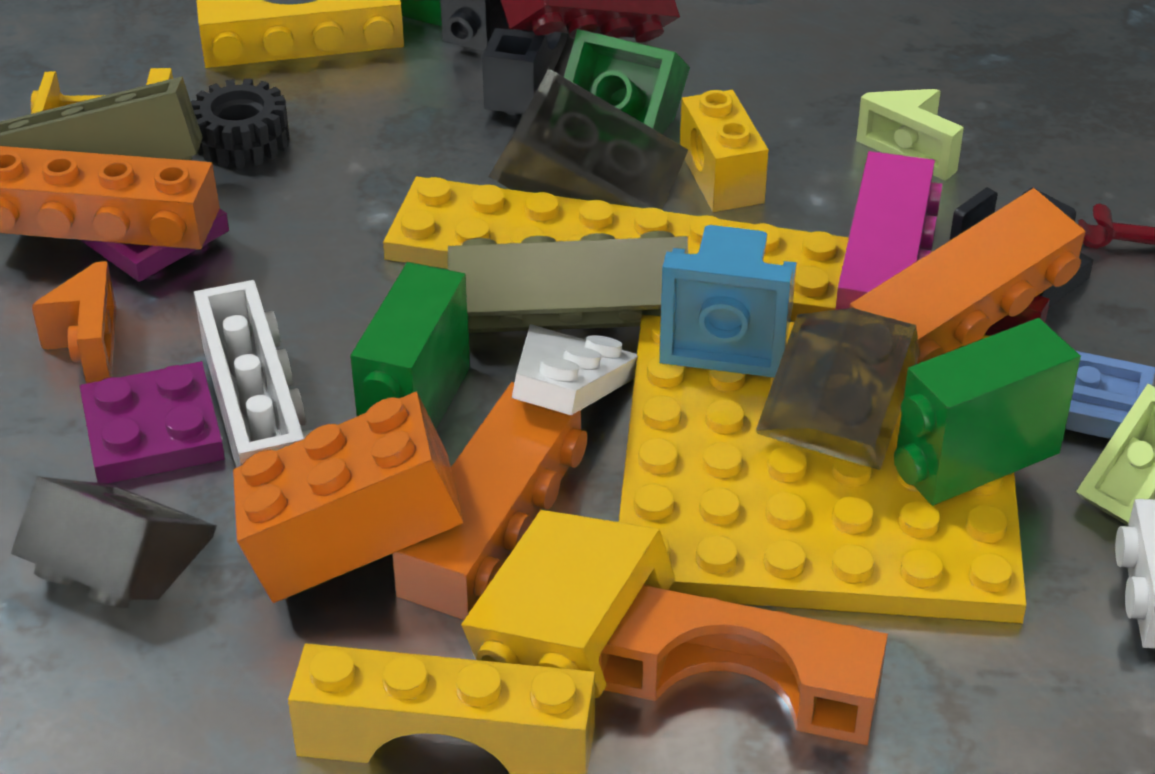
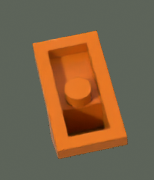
M103 261L93 263L38 299L32 305L41 347L47 350L69 348L71 361H81L86 384L112 377L116 302L108 262Z

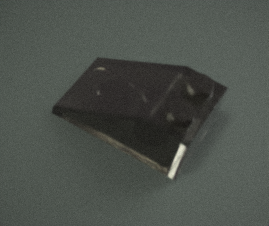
M548 68L522 112L488 177L511 190L532 193L546 192L560 197L588 201L602 200L609 204L638 208H658L662 210L688 149Z

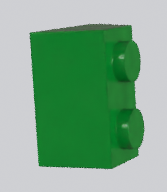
M577 29L548 130L649 156L676 117L690 66L674 51Z

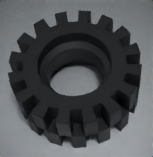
M232 79L225 81L226 87L221 88L215 83L209 86V93L201 90L196 94L197 100H192L191 104L203 137L197 153L199 156L203 154L205 161L213 162L217 159L218 166L226 168L230 162H235L236 168H245V161L252 160L254 165L257 166L264 164L263 156L273 160L278 156V150L284 151L288 146L287 140H290L286 100L284 95L281 96V91L277 87L270 89L269 83L260 81L257 86H254L253 79H244L243 84L235 85V80Z

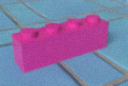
M868 151L837 289L834 326H848L850 303L931 253L929 250H932L943 185V183L932 182L935 160Z

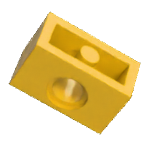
M710 90L701 95L682 97L680 152L712 212L765 204L769 149L734 90Z

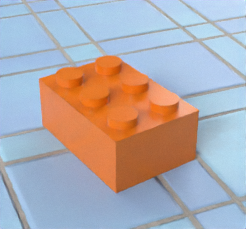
M417 391L402 398L392 397L381 400L370 407L366 413L338 425H322L311 431L303 440L277 451L265 450L258 452L248 458L243 465L233 469L237 543L272 603H276L464 523L448 453Z

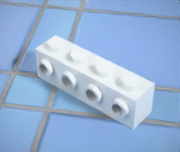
M255 280L194 291L203 349L236 468L243 465L248 458L258 452L265 450L277 451L303 440L312 430H301V426L306 425L301 395L298 388L290 390L288 388L289 385H293L286 349L276 350V347L281 346L274 311L264 312Z

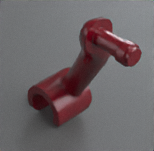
M1101 203L1093 206V216L1098 225L1087 224L1083 219L1078 220V225L1086 231L1083 244L1090 248L1104 247L1112 240L1155 245V227L1115 223L1112 220L1111 210Z

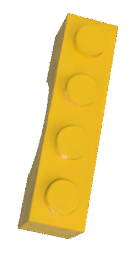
M196 0L205 68L404 47L400 0H316L303 4H276L264 0Z
M305 643L288 697L296 756L368 763L375 751L392 739L411 734L429 733L456 737L485 749L504 765L509 774H588L595 728V672Z

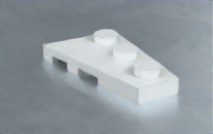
M530 324L516 372L512 398L573 415L635 378L638 356L635 353L621 350L622 343L610 337L590 335L585 340Z

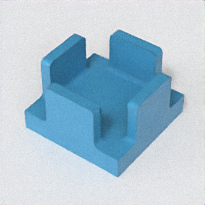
M707 225L704 228L700 249L697 254H686V249L673 248L672 252L666 251L662 266L659 363L782 379L787 336L793 309L797 262L784 261L783 265L763 262L767 242V233L764 231Z

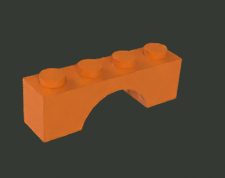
M644 584L599 656V664L607 683L604 691L656 701L676 682L695 674L727 671L747 675L763 682L783 699L791 712L796 731L868 746L882 678L888 633L792 615L782 611H771L726 602L716 598L655 588Z

